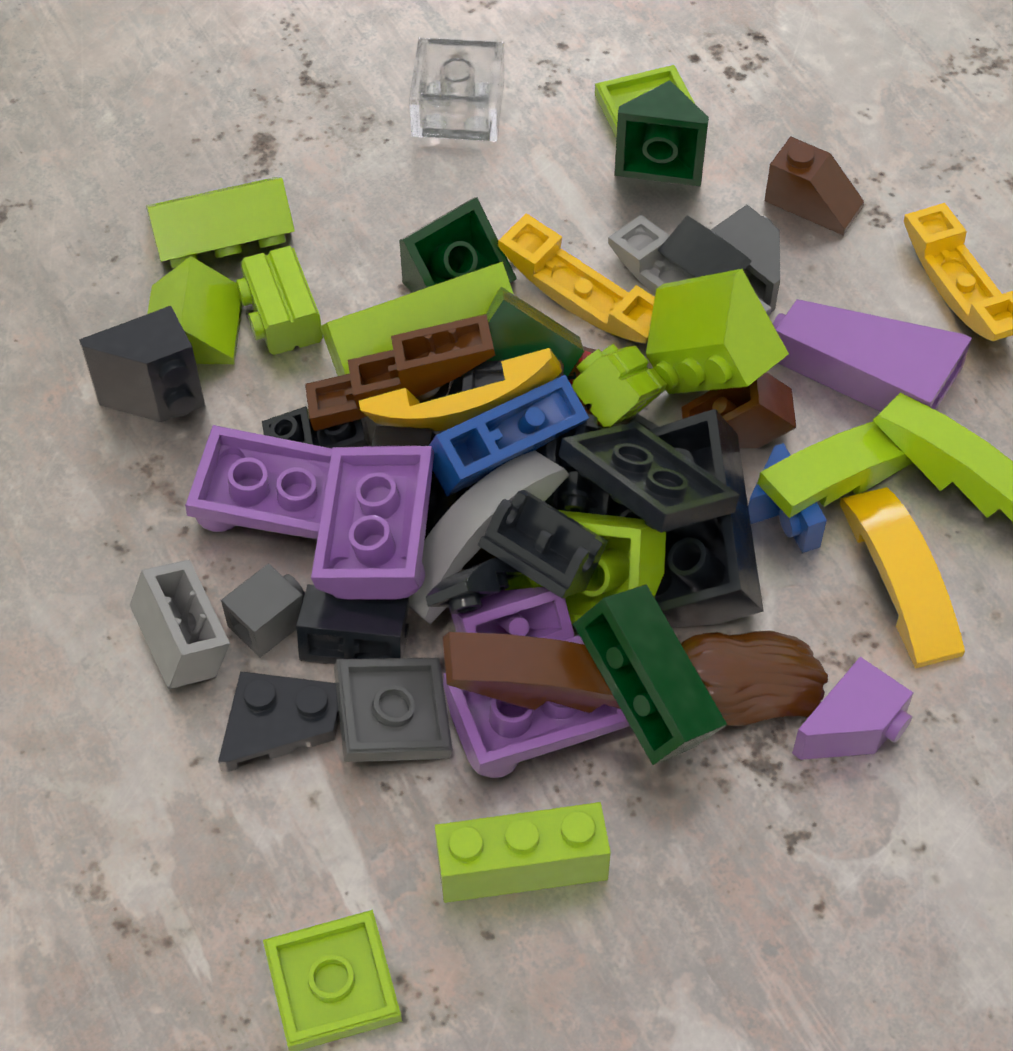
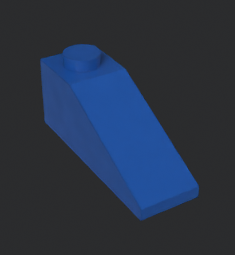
M563 375L437 434L429 444L434 451L432 470L446 496H449L478 482L506 462L537 450L586 422L589 416L566 375Z

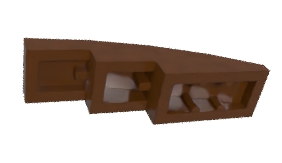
M479 315L391 336L393 350L348 360L350 374L306 383L309 419L313 430L318 431L367 417L360 410L359 400L403 388L408 389L417 398L455 380L495 356L487 315Z
M448 632L443 636L446 683L449 686L531 710H536L547 701L587 713L593 712L603 704L620 709L584 644L557 639L495 633Z

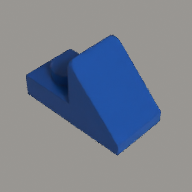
M784 443L774 446L763 470L791 456ZM756 484L748 504L751 524L779 516L784 533L789 538L794 537L802 553L821 547L827 519L817 502L789 518L763 489Z

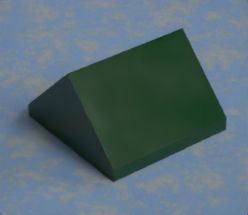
M670 80L619 106L614 176L701 187L709 117Z
M478 197L468 200L399 240L402 283L412 293L503 262L509 282L511 283L517 279L507 257L498 247V238Z
M501 287L497 291L486 313L495 356L486 361L507 360L550 348L556 358L560 359L564 365L563 375L568 377L585 352L580 337L505 288Z

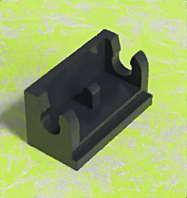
M521 490L517 492L512 503L506 499L501 501L478 546L560 598H565L586 590L609 541L528 491Z
M307 584L296 625L299 660L335 664L336 659L403 658L409 624L406 623L409 597L401 599H341L316 589L314 585Z

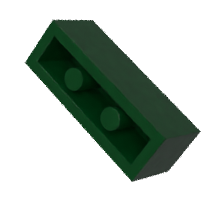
M647 584L603 598L573 623L652 765L697 747L728 725Z

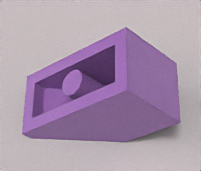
M544 587L503 590L481 599L482 607L477 610L462 614L451 613L456 632L510 634L557 640L575 637L565 598H560Z
M859 657L798 729L792 754L800 760L875 754L887 739L895 743L909 726L913 717L907 713L914 692L862 657Z

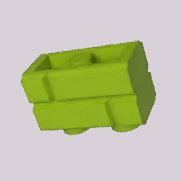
M286 246L271 250L268 255L260 253L243 258L241 262L243 278L237 279L236 284L242 305L248 306L252 304L254 312L248 313L255 340L264 338L269 353L273 355L294 350L295 346L302 348L320 343L321 339H323L320 329V314L294 248Z
M612 344L602 352L600 349H597L576 367L581 374L572 381V388L585 405L589 403L592 405L590 411L598 418L603 427H612L641 412L666 390L667 383L654 367L648 369L649 361L636 346L618 349Z

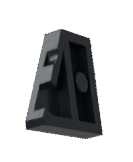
M240 671L218 760L220 770L230 772L237 770V763L266 754H269L270 759L290 754L298 747H314L334 741L339 724L336 684Z

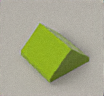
M190 256L152 285L147 314L172 306L192 345L196 364L235 365L242 302L237 284Z

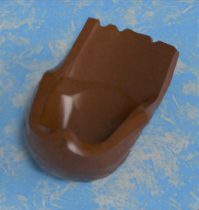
M770 630L734 635L711 632L694 635L681 643L728 724L727 726H747L759 721L784 716L808 718L824 698L825 691L823 690V685L828 682V674L825 672L820 661L813 657L814 653L810 646L795 636Z

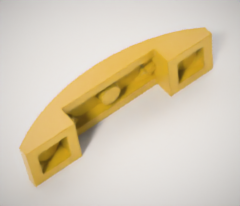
M946 203L905 214L904 224L915 252L928 277L951 310L969 328L988 340L996 341L1012 336L1013 291L1002 294L964 245L967 231Z
M527 213L498 240V247L514 266L536 287L563 308L610 334L634 342L645 344L648 342L655 299L653 295L637 285L630 292H627L563 250L561 248L562 236Z
M547 348L501 361L505 380L423 403H420L408 389L403 388L359 400L360 410L372 421L383 426L430 428L434 431H444L553 381L562 372L559 360L551 349Z
M887 487L841 498L840 506L857 543H866L899 616L896 628L915 669L962 657L965 653L964 644L946 586L923 535L902 502Z

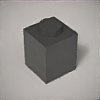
M268 563L221 599L227 626L261 658L296 630L305 592L294 577L290 574L282 576Z

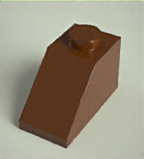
M790 136L770 163L765 202L844 236L862 210L864 200L831 153Z
M767 372L747 387L710 390L681 407L682 419L716 409L738 434L740 449L760 448L797 428L792 389Z

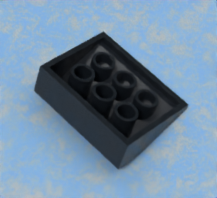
M716 409L650 429V432L740 494L734 513L666 532L664 574L654 598L670 626L675 628L716 625L764 612L738 434ZM612 498L610 499L609 516L642 519L625 505L615 502Z

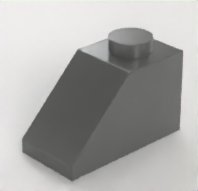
M746 204L712 228L711 231L737 248L752 261L744 270V273L758 298L769 305L772 312L776 308L780 285V230L774 226L769 218L761 216Z

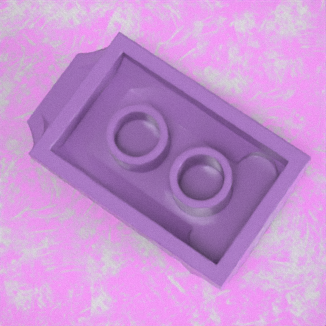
M213 425L185 504L187 516L195 517L203 528L213 532L230 530L237 525L317 539L332 449Z
M432 446L332 448L311 579L316 589L341 599L407 598L418 591L425 579L422 556L434 459Z
M579 635L563 640L584 644ZM446 673L444 674L443 686L452 721L470 765L482 776L490 778L504 777L512 773L519 762L630 726L621 709L605 704L591 713L547 701L536 710H531L449 686L446 683Z

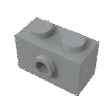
M190 559L141 570L130 607L167 688L172 689L215 678L230 642Z

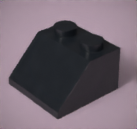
M172 306L79 339L100 406L158 422L187 415L193 410L205 406L193 348Z

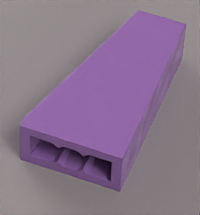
M799 299L794 302L786 315L779 313L773 322V326L789 353L778 364L880 412L900 392L936 410L962 370L972 340L971 337L961 333Z

